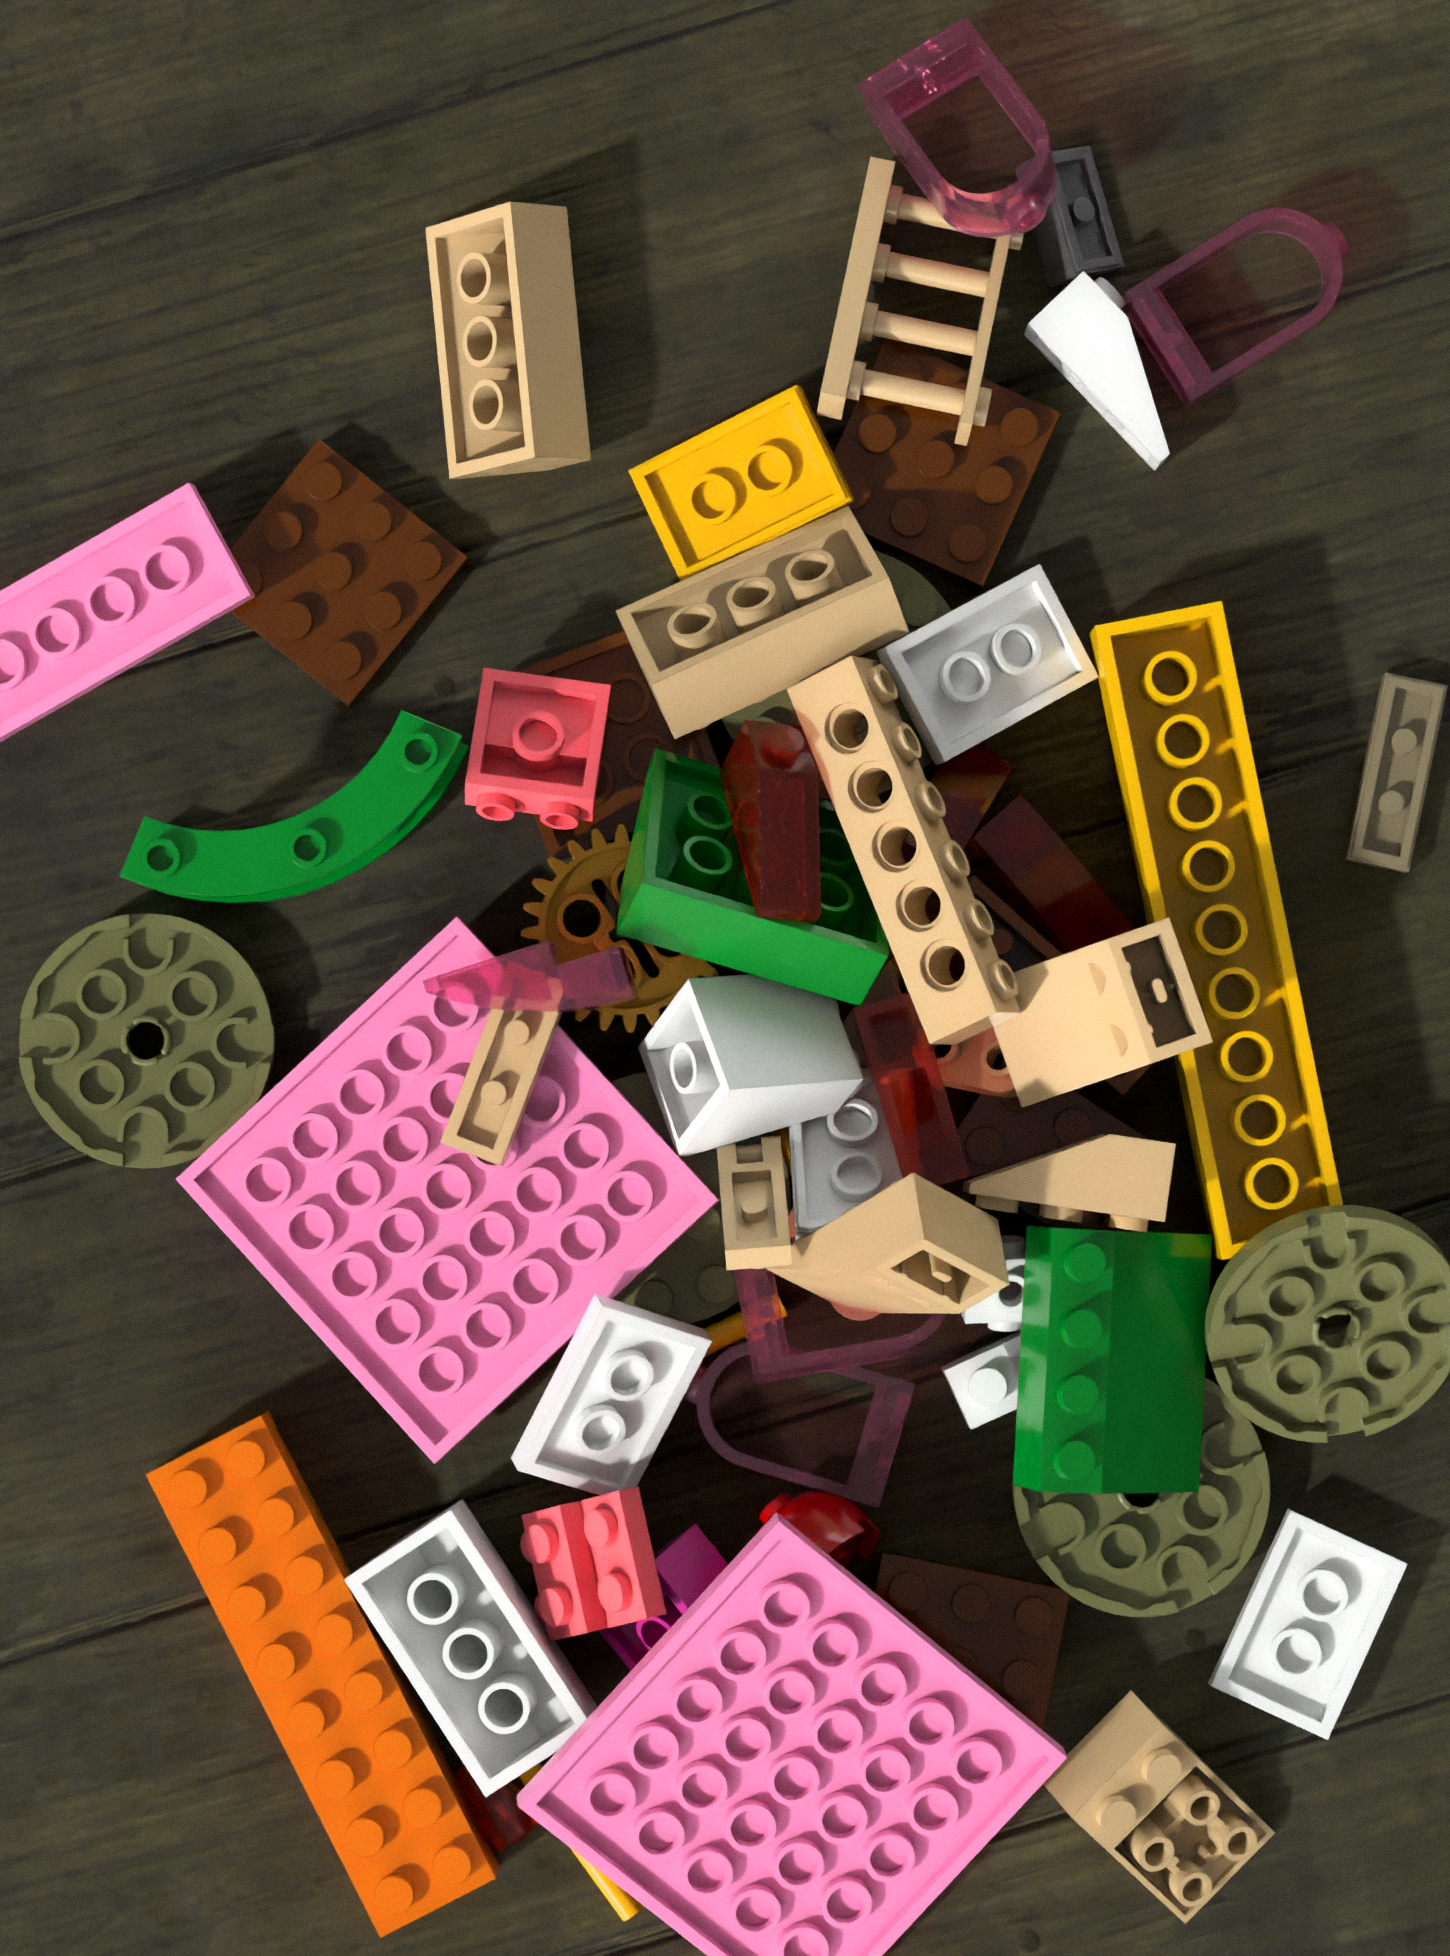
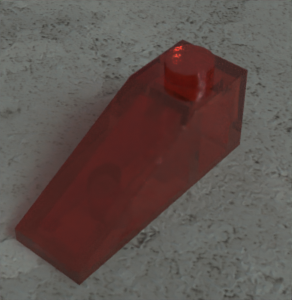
M745 720L719 774L756 917L817 922L821 915L818 772L812 751L802 726Z
M1021 794L968 841L1068 953L1134 930V927L1067 845Z

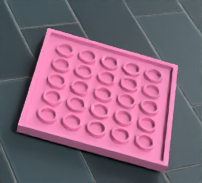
M459 917L454 918L176 1178L179 1184L434 1464L446 1456L573 1337L594 1294L614 1299L720 1201L712 1190L681 1157H678L676 1151L559 1025L556 1028L504 1166H499L440 1143L507 969Z
M776 1512L518 1793L517 1805L707 1956H882L1067 1759V1755L1059 1743Z

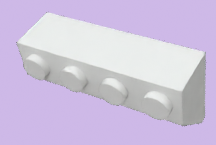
M463 1499L403 1537L344 1579L485 1797L557 1752L598 1707L555 1641L549 1642L546 1627L538 1621L533 1606Z

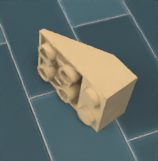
M1170 918L1013 972L1019 989L1015 998L1021 1014L993 1026L1021 1108L1213 1042Z
M1100 1133L966 1180L963 1183L962 1191L977 1195L975 1206L978 1208L1017 1213L1019 1201L1040 1204L1039 1216L1082 1223L1083 1213L1086 1210L1104 1213L1103 1225L1108 1227L1147 1232L1149 1220L1165 1222L1176 1144Z
M915 1173L896 1180L885 1190L855 1208L846 1210L840 1217L807 1237L796 1240L791 1245L792 1265L766 1267L767 1270L851 1313L960 1314L1010 1285L998 1219Z
M1131 1690L1067 1754V1759L1043 1783L1071 1818L1185 1924L1275 1834Z

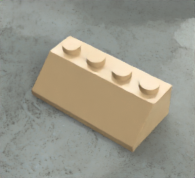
M510 201L426 227L449 479L547 471L591 460L567 207Z
M849 506L616 610L620 623L674 739L694 730L702 729L712 722L754 703L762 702L770 696L794 686L851 655L858 657L909 634L889 576Z

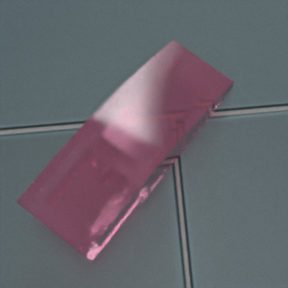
M545 941L422 980L428 994L471 1006L518 1013H565L592 1010L640 999L625 949L619 946L561 964L556 944Z

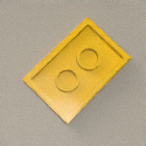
M795 385L628 470L680 581L822 518L855 501L810 404L799 385Z

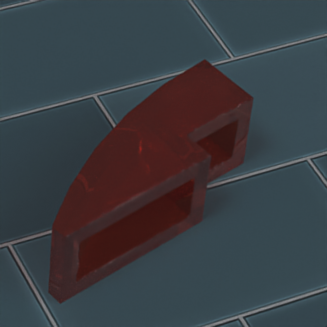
M909 992L853 1008V1016L901 1177L905 1178L911 1173H915L937 1186L970 1177L937 1059L931 1044H929Z

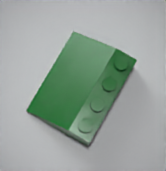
M654 749L648 767L621 885L616 934L860 1006L888 958L889 942L832 801L662 749Z
M1027 1225L1013 1485L1038 1492L1130 1494L1199 1492L1206 1366L1205 1317L1209 1302L1212 1235Z

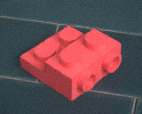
M483 668L465 779V805L476 806V812L480 816L495 821L510 820L514 817L515 812L540 815V821L546 826L562 830L577 827L579 820L592 822L611 685Z
M639 1487L618 1490L522 1515L525 1531L521 1537L520 1547L525 1559L532 1563L539 1593L534 1602V1611L538 1621L546 1627L549 1642L667 1615Z

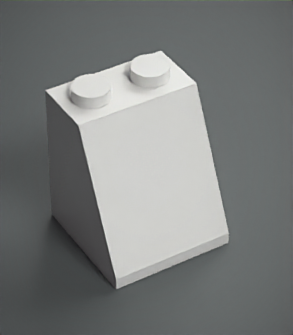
M753 974L688 979L638 1046L678 1157L694 1155L835 1113L864 1079L861 1073L859 1057L852 1049L840 1019L839 1006L836 999Z

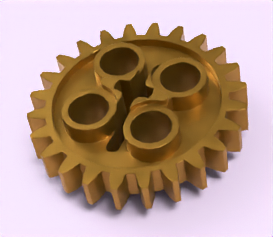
M624 824L617 825L614 842L608 844L596 828L591 830L590 841L592 849L585 852L577 842L571 839L567 842V847L572 861L565 864L552 856L546 860L556 877L552 882L538 878L533 879V886L545 896L542 903L531 902L524 904L523 909L539 917L537 926L522 930L521 936L537 939L540 944L539 949L525 957L527 963L545 962L548 970L544 974L573 985L567 1002L571 998L578 1001L575 1020L581 1022L592 1009L599 1011V1027L601 1030L606 1031L614 1015H621L626 1032L631 1033L634 1032L637 1014H645L648 1022L654 1027L660 1018L659 1009L669 1006L688 979L698 978L699 975L703 977H718L719 973L705 960L682 953L674 957H666L659 954L654 945L639 941L659 970L658 976L651 978L645 972L626 940L613 942L610 939L608 932L616 926L615 921L592 889V882L595 879H600L619 909L620 893L617 888V879L626 868L631 842H629ZM576 900H584L591 903L599 915V924L596 930L585 938L571 935L565 929L563 923V913L566 907ZM612 954L626 957L631 962L633 968L631 983L625 989L618 992L605 989L598 978V967L601 961Z

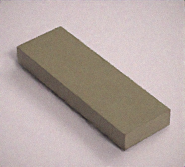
M1387 672L1382 675L1344 860L1403 873L1410 871L1448 685Z

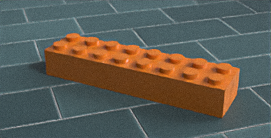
M267 1411L145 1474L380 1938L496 1879L500 1865L395 1658L344 1581L351 1572L270 1412Z

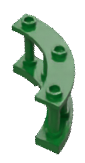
M401 710L390 734L376 755L341 790L317 806L294 817L270 825L229 831L189 829L169 825L144 816L119 877L168 895L215 903L270 902L301 896L331 886L364 870L391 852L401 840L411 833L438 805L456 778L471 747L460 742L461 734Z

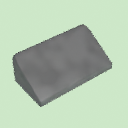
M1090 146L1040 153L1017 167V179L1046 280L1050 287L1070 284L1083 271L1091 278L1125 267Z

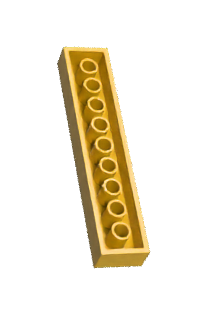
M1222 601L1096 625L1089 635L1099 676L1098 680L1147 925L1170 918L1213 1040L1212 1043L1174 1055V1061L1208 1231L1212 1235L1214 1258L1224 1260L1232 1258L1246 1242L1275 1222L1305 1210L1343 1205L1223 604Z

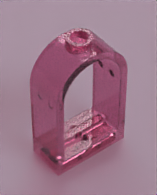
M967 17L858 83L869 119L940 216L950 226L971 236L990 238L1005 236L1015 232H1028L1043 220L1057 186V167L1047 127L1038 111ZM977 75L1036 152L1031 166L1018 181L1002 190L983 194L965 192L949 184L902 123Z
M1287 208L1260 210L1241 219L1127 290L1122 297L1126 303L1123 309L1186 409H1189L1312 332L1327 315L1338 297L1343 275L1341 258L1348 255L1350 249L1343 234L1332 221L1322 225L1307 214ZM1263 233H1278L1298 240L1312 253L1320 269L1322 287L1316 307L1302 318L1212 373L1162 291L1252 236Z
M795 1237L790 1238L792 1245L796 1241ZM767 1268L733 1270L755 1384L905 1357L924 1346L937 1331L947 1315L930 1313L928 1320L922 1326L906 1335L790 1356L774 1273L767 1270Z
M762 1337L738 1341L717 1354L707 1367L700 1365L682 1400L697 1404L698 1420L705 1438L713 1449L726 1460L744 1468L879 1508L915 1383L913 1380L780 1340ZM764 1353L876 1385L848 1481L747 1451L729 1442L716 1427L710 1410L711 1391L720 1373L730 1363L743 1356Z

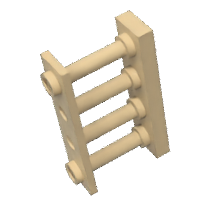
M870 156L823 377L817 415L842 420L846 398L859 401V396L864 395L960 415L954 444L967 446L972 425L984 427L988 414L992 389L980 387L1008 248L1020 251L1028 213L1016 210L1021 188L1008 185L1001 214L903 194V187L891 184L895 161ZM902 219L996 239L990 271L986 272L890 252L891 245L879 243L883 222L896 225V220ZM884 277L984 297L978 329L975 331L879 311V304L867 301L870 282L883 283ZM872 336L972 356L966 388L963 390L865 369V362L854 360L858 339L871 342Z

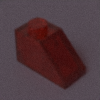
M979 743L941 763L930 780L944 801L946 814L942 819L950 839L955 841L962 850L965 849L1014 766L1008 760ZM910 832L904 838L902 846L915 854L916 839L912 832Z

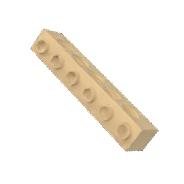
M851 655L788 688L787 692L929 1044L956 1045L1021 1014L1015 998L1019 991L1016 977L1010 966L998 957L990 937L994 934L991 916L986 907L974 898L966 878L970 874L968 860L962 848L950 839L942 819L946 814L944 801L937 788L925 778L918 758L922 755L921 745L915 732L907 723L902 721L894 702L898 697V690L890 672L882 664H879L877 660ZM864 715L868 721V734L863 743L858 745L855 740L854 729L857 721ZM888 773L892 780V793L889 799L882 804L878 796V785L882 777ZM912 832L916 839V852L911 861L906 863L902 856L901 848L904 838ZM935 891L940 898L941 908L938 917L931 923L926 915L925 905L929 895ZM959 950L964 957L965 970L962 977L955 982L950 974L949 964L953 954Z

